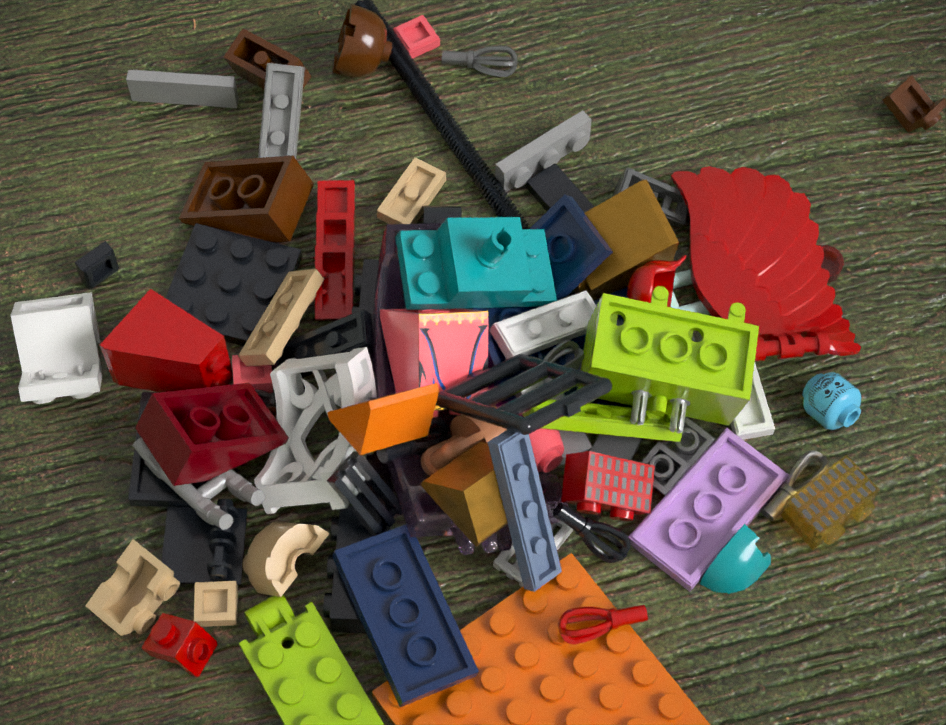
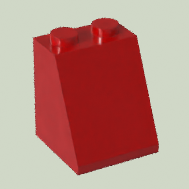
M152 289L141 298L100 344L112 380L121 386L156 392H169L228 385L232 378L233 371L224 336Z

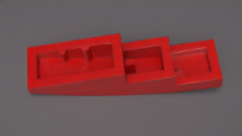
M354 180L318 181L315 269L318 270L324 280L316 292L315 321L339 320L352 314L355 269Z

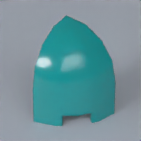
M744 524L711 563L700 585L713 592L728 594L745 590L756 582L771 565V556L768 552L761 553L755 545L759 537Z

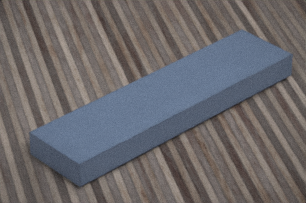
M506 430L490 440L488 446L524 589L535 592L560 574L562 570L529 434L522 435Z

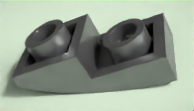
M685 417L681 441L663 440L662 443L658 441L641 462L655 466L653 488L665 496L712 445L715 438Z

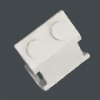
M92 292L15 302L11 313V320L22 369V376L18 387L21 402L33 401L36 404H43L53 401L56 397L72 396L73 398L80 399L89 397L95 392H100L102 367L97 343H100V334Z

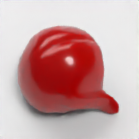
M684 255L676 261L651 260L640 266L629 280L627 298L651 303L653 290L658 286H663L669 293L667 307H671L675 272L687 256Z

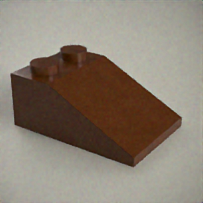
M293 155L204 162L179 220L184 224L195 226V223L270 242H289L314 183Z

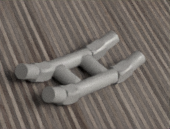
M139 438L132 445L144 459V463L159 479L168 484L204 521L211 525H216L223 530L228 529L232 525L233 518L210 500L223 489L228 487V490L235 497L242 501H248L255 506L262 504L265 499L263 491L254 487L251 482L244 479L240 474H236L232 469L210 479L198 489L192 484L173 486L143 439Z

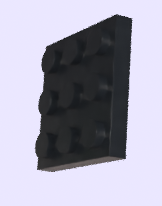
M195 223L165 298L222 334L225 342L244 346L288 272L298 270L302 259V251L298 248Z

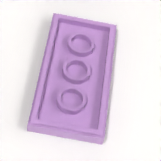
M726 428L655 506L650 514L628 536L630 544L690 592L703 578L711 563L744 524L748 526L779 491V488L786 483L789 474Z

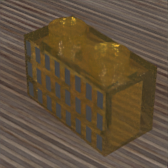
M845 455L788 498L781 516L812 550H815L824 542L830 546L845 533L846 529L844 527L854 519L857 523H860L874 511L876 506L873 502L880 489Z

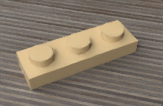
M317 269L288 272L238 355L246 366L274 365L282 356L285 345L292 333L299 327L302 316L309 304L314 301L316 292L324 280Z

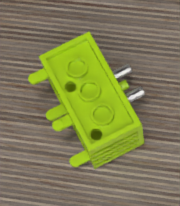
M658 286L653 290L651 303L603 293L588 321L583 349L585 356L580 368L581 371L608 378L612 382L611 391L598 399L632 405L630 422L634 425L636 422L637 425H643L646 409H651L654 415L663 416L666 413L671 414L669 430L673 433L675 430L676 433L683 432L685 417L729 426L750 401L759 326L744 323L746 312L744 305L737 302L733 303L729 308L728 319L667 307L669 293L663 286ZM618 314L624 319V324L621 326L616 325ZM693 330L701 334L702 341H692Z

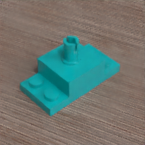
M520 217L446 218L437 230L399 231L395 236L406 310L537 307L557 301L544 229H522Z

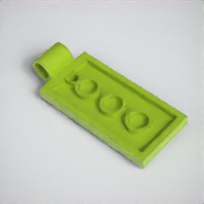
M284 595L282 597L272 596L244 612L257 639L250 643L245 639L239 642V646L284 725H384L313 602L305 605L306 611L296 617ZM290 640L294 644L291 648L285 649L282 646L284 641Z

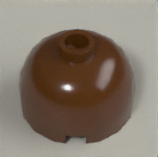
M350 5L339 34L338 53L340 54H334L332 73L344 77L361 78L375 72L381 61L388 62L392 42L386 41L387 28L383 20L376 13L363 7Z

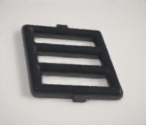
M518 354L484 371L479 369L469 374L467 379L439 392L436 404L441 408L522 435H528L563 416L570 417L580 412V407L609 393L612 389V382L602 376L525 354ZM520 370L525 371L470 399L465 398ZM547 378L553 379L497 408L491 407ZM575 386L581 387L526 417L519 416Z

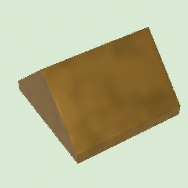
M479 442L421 483L423 489L475 547L508 524L488 443Z

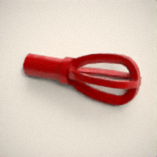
M645 605L618 610L614 608L606 610L599 607H578L569 609L561 615L558 629L560 636L565 642L580 644L596 639L607 633L610 629L614 630L618 629L619 626L647 621L648 614ZM606 620L603 623L582 629L570 630L566 628V625L570 623Z

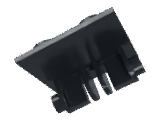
M219 499L217 505L233 518L232 525L228 529L223 530L216 525H211L204 521L192 507H167L162 563L174 571V578L180 584L236 581L237 585H241L248 512L246 508H235L232 500Z

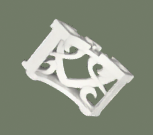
M367 347L356 348L345 353L302 359H287L270 373L276 400V420L289 439L286 444L271 450L264 468L254 479L256 488L265 494L262 505L266 514H274L280 507L317 503L330 502L332 510L346 509L348 507L327 480L348 456L356 450L339 432L338 439L330 443L315 461L307 448L305 439L324 410L327 413L336 410V404L344 408L377 398L375 378ZM335 368L337 373L327 379L323 370ZM313 371L319 387L318 390L314 385L302 379V372ZM374 452L364 454L363 456L366 458V455H371ZM353 466L352 468L361 477V479L365 481V478L362 476V474L358 471V469L355 466ZM344 476L342 478V481L356 496L358 494L357 489L349 481V479L346 476Z

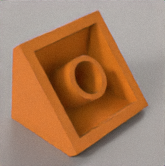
M437 383L391 394L327 412L328 418L359 455H364L428 436L439 388Z

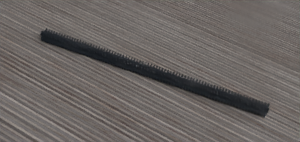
M358 0L355 3L356 6L376 13L383 20L387 28L386 41L392 42L389 61H391V64H393V67L402 77L436 129L439 130L438 132L441 133L440 135L448 143L447 145L450 146L449 148L452 149L456 158L459 159L458 161L461 162L465 171L468 172L467 174L475 182L474 184L497 217H520L522 229H530L531 227H528L529 224H525L527 221L523 220L524 217H521L520 211L516 210V206L514 207L515 204L512 203V200H509L510 197H507L508 194L505 193V190H502V186L500 187L501 184L498 183V180H495V176L493 177L492 171L488 170L489 167L484 163L485 161L482 160V157H479L480 154H477L476 148L473 147V144H470L471 141H468L467 135L464 134V131H461L462 128H459L458 122L455 121V118H452L453 115H450L451 112H448L447 106L444 105V102H441L442 99H439L440 96H437L436 90L433 89L431 83H428L429 80H426L427 78L424 77L425 75L422 74V71H419L420 68H417L418 65L411 58L412 56L409 55L410 53L407 52L408 50L405 49L403 43H400L401 40H398L399 38L396 37L397 35L394 34L395 32L392 31L393 29L390 28L386 19H383L384 16H381L382 13H379L378 7H375L376 5L371 0Z

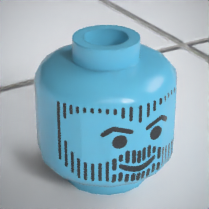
M835 372L817 374L808 381L803 390V407L806 413L826 429L836 430L843 426L849 427L856 422L861 414V409L859 408L862 399L860 391L840 374Z

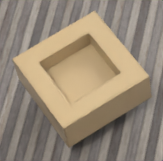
M236 581L195 582L194 621L201 627L237 625L238 586Z

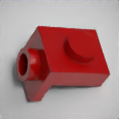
M162 613L141 648L151 657L178 664L190 675L198 677L217 647V641L195 621Z

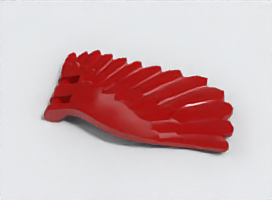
M708 166L702 167L698 175L690 171H676L671 175V179L680 191L690 214L689 262L691 281L696 294L704 307L714 317L728 319L729 308L733 303L737 302L744 305L746 309L744 323L759 326L755 361H765L766 356H777L778 359L803 357L804 353L814 352L815 355L830 354L837 356L859 353L861 346L858 343H854L855 334L849 331V320L842 318L841 306L833 304L836 296L835 289L827 286L830 274L828 270L821 268L824 259L823 247L816 245L819 236V224L809 219L811 203L805 193L793 192L789 182L779 175L764 176L756 169L747 167L737 168L731 174L723 169Z

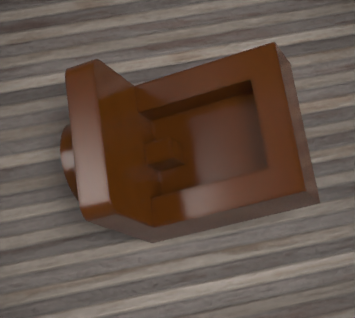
M912 75L903 79L882 99L908 133L920 127L927 130L935 125L942 118L939 112L946 107L945 98L933 103Z

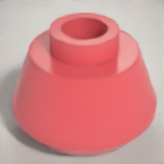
M540 428L530 433L529 437L538 472L548 473L557 468L563 460L562 454L564 452V445L559 430Z

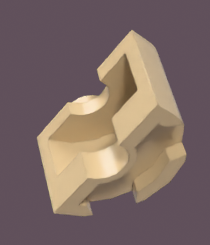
M281 521L272 522L255 536L248 549V554L243 559V570L248 575L249 581L257 593L282 597L298 576L295 570L297 557L300 554L314 555L330 533L316 525Z
M132 539L116 562L118 567L115 573L107 581L100 584L85 605L120 636L130 634L134 630L140 635L145 633L156 620L154 612L163 601H167L176 593L180 582L174 578V571Z

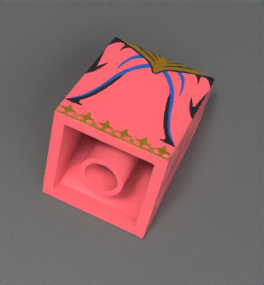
M464 308L380 309V321L396 393L437 383L439 392L467 379L469 374L479 369L483 371L488 369V311ZM486 387V388H484V389H482V390H480V391H478V392H476V393H474V394H472V395H470V396H467V397H465V398L470 399V398H472V397H474V396H476V395H478V394H480V393H482V392L488 390V387ZM436 404L433 417L439 416V410L447 409L441 408ZM449 410V414L451 415H461L459 413Z

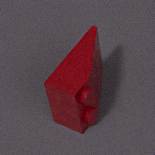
M250 383L152 393L135 427L173 486L208 481L286 444L289 439Z

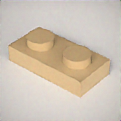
M414 158L377 209V218L401 231H411L424 213V206H429L446 182V172L418 158Z

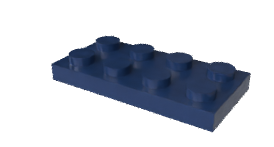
M410 523L334 551L332 558L399 707L477 676L479 670Z

